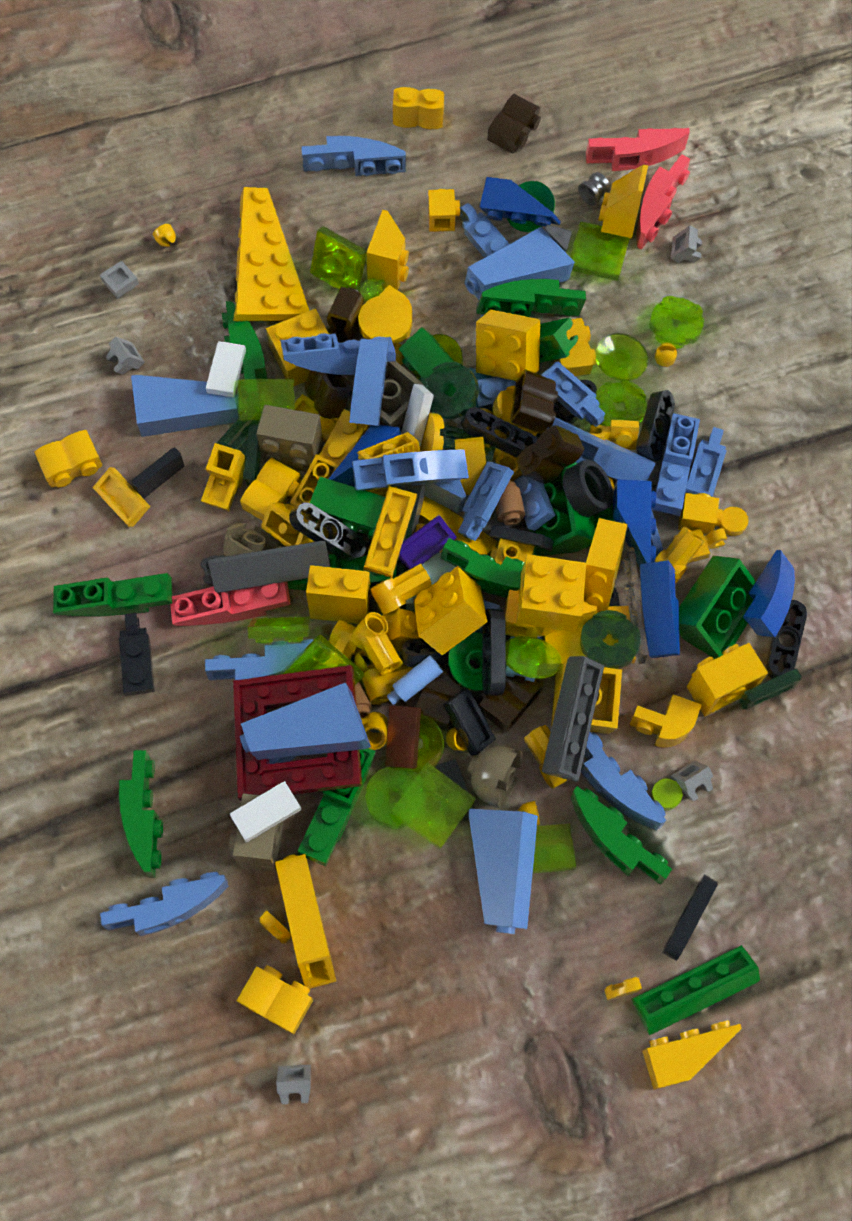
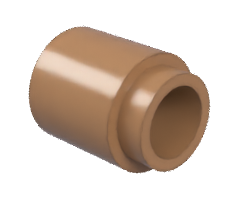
M509 481L495 508L497 520L505 525L518 524L525 516L520 488L513 481Z

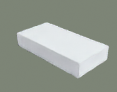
M218 341L206 385L207 393L234 398L246 352L245 345Z
M414 384L401 434L409 432L419 441L420 447L434 395L423 385Z
M284 781L231 812L230 816L247 843L299 812L301 807Z

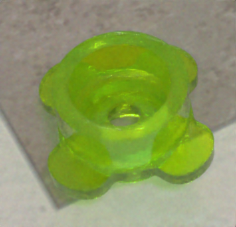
M376 278L362 283L360 293L364 296L365 301L379 296L384 291L382 284L385 281L383 279L377 281Z

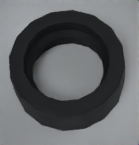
M587 459L566 469L563 474L564 492L575 511L582 516L591 517L611 507L613 503L612 485L607 474L599 464Z

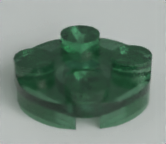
M445 362L433 369L434 372L430 375L429 379L426 377L423 386L434 395L430 408L433 413L440 414L443 419H457L464 416L468 409L476 407L479 385L474 373L458 362ZM450 384L457 388L456 393L452 397L445 394V390L449 389Z
M612 610L601 611L593 615V618L588 620L583 626L580 635V647L587 658L604 665V667L620 669L630 665L639 650L641 643L639 629L635 623L632 624L626 619L627 616L621 612ZM607 634H611L613 639L618 640V643L609 646L602 639H606Z

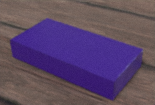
M438 515L403 541L398 558L407 570L418 564L423 565L443 550L448 538L456 540L457 536L441 516Z

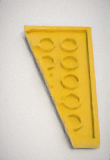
M244 187L240 198L239 217L241 222L238 233L240 240L237 250L236 309L233 321H285L308 312L309 308L268 188Z

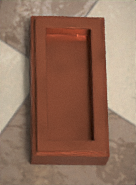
M389 705L385 766L417 768L421 708Z

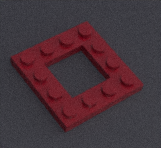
M352 665L233 681L237 793L240 801H242L243 794L262 795L284 781L293 795L362 786L360 750L327 753V757L269 764V759L257 760L250 752L246 753L240 740V735L244 734L241 723L267 714V709L287 706L343 683H346L351 690L356 703L354 668Z

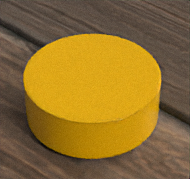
M728 507L723 511L719 527L720 529L724 528L726 535L738 536L745 531L748 525V515L739 507Z

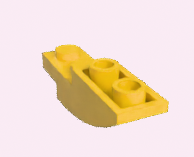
M343 410L319 455H315L290 502L291 505L296 507L305 502L310 503L319 477L329 479L365 434L369 425L349 423L350 411Z

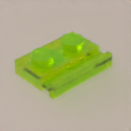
M238 379V420H260L264 405L295 410L294 379Z
M570 823L537 826L533 873L575 870L576 861Z

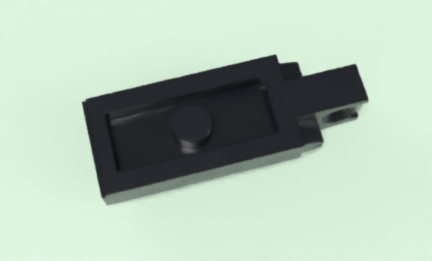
M137 613L125 614L126 630L120 631L119 638L123 693L125 696L155 692L151 644L146 627L140 628Z

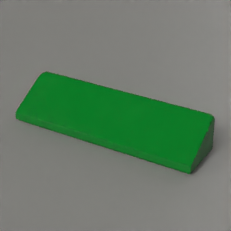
M741 945L631 1000L649 1035H652L760 981L759 967Z

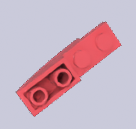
M689 128L638 129L637 138H589L586 150V163H612V171L636 169L643 164L648 166L654 165L683 151L686 148L690 131Z
M681 154L669 171L659 167L646 189L636 233L637 247L641 250L648 241L651 243L655 239L659 231L658 227L661 224L665 225L672 215L670 207L672 199L676 194L677 186L679 184L683 185L689 177L690 171L688 166L690 158Z
M287 582L220 593L215 592L213 586L172 596V604H170L172 624L174 626L207 625L265 616L267 610L291 605Z

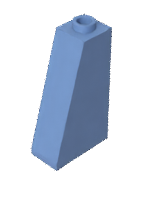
M540 227L469 266L464 284L467 290L479 300L483 291L508 282L527 279L559 280V283L567 281L570 278L575 262Z
M143 375L131 376L136 420L142 437L240 422L238 411H243L241 394L234 395V398L209 394L206 392L207 382Z
M346 683L241 723L244 734L240 735L242 746L246 753L250 752L257 760L363 750L371 747L352 692Z
M469 809V821L484 924L495 925L496 932L515 934V928L527 929L538 816L520 811Z

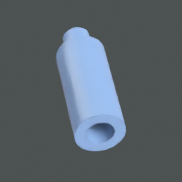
M429 655L392 685L394 690L387 695V698L393 705L401 699L406 702L442 674L443 670Z

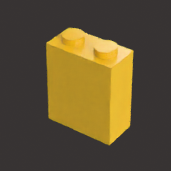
M601 518L598 520L586 560L584 602L597 606L598 611L608 612L620 568L628 524Z
M310 565L306 589L310 619L337 622L343 620L347 623L359 624L370 610V572Z

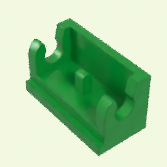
M570 317L540 324L539 363L569 356V351L578 341V335L572 336L570 340L567 338V331L573 325Z

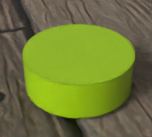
M672 779L659 780L651 790V799L653 801L657 800L665 811L676 808L682 800V789Z

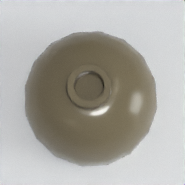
M239 523L227 528L223 544V554L226 557L281 548L282 545L279 546L280 542L260 526L255 525L254 530L245 529V523Z
M497 745L486 748L479 757L474 756L472 758L468 773L472 774L471 784L474 793L482 801L497 808H501V804H506L518 779L515 777V767L521 769L522 751L504 745Z

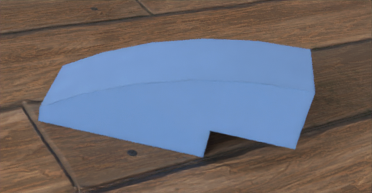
M360 339L349 423L379 426L389 346L387 341Z

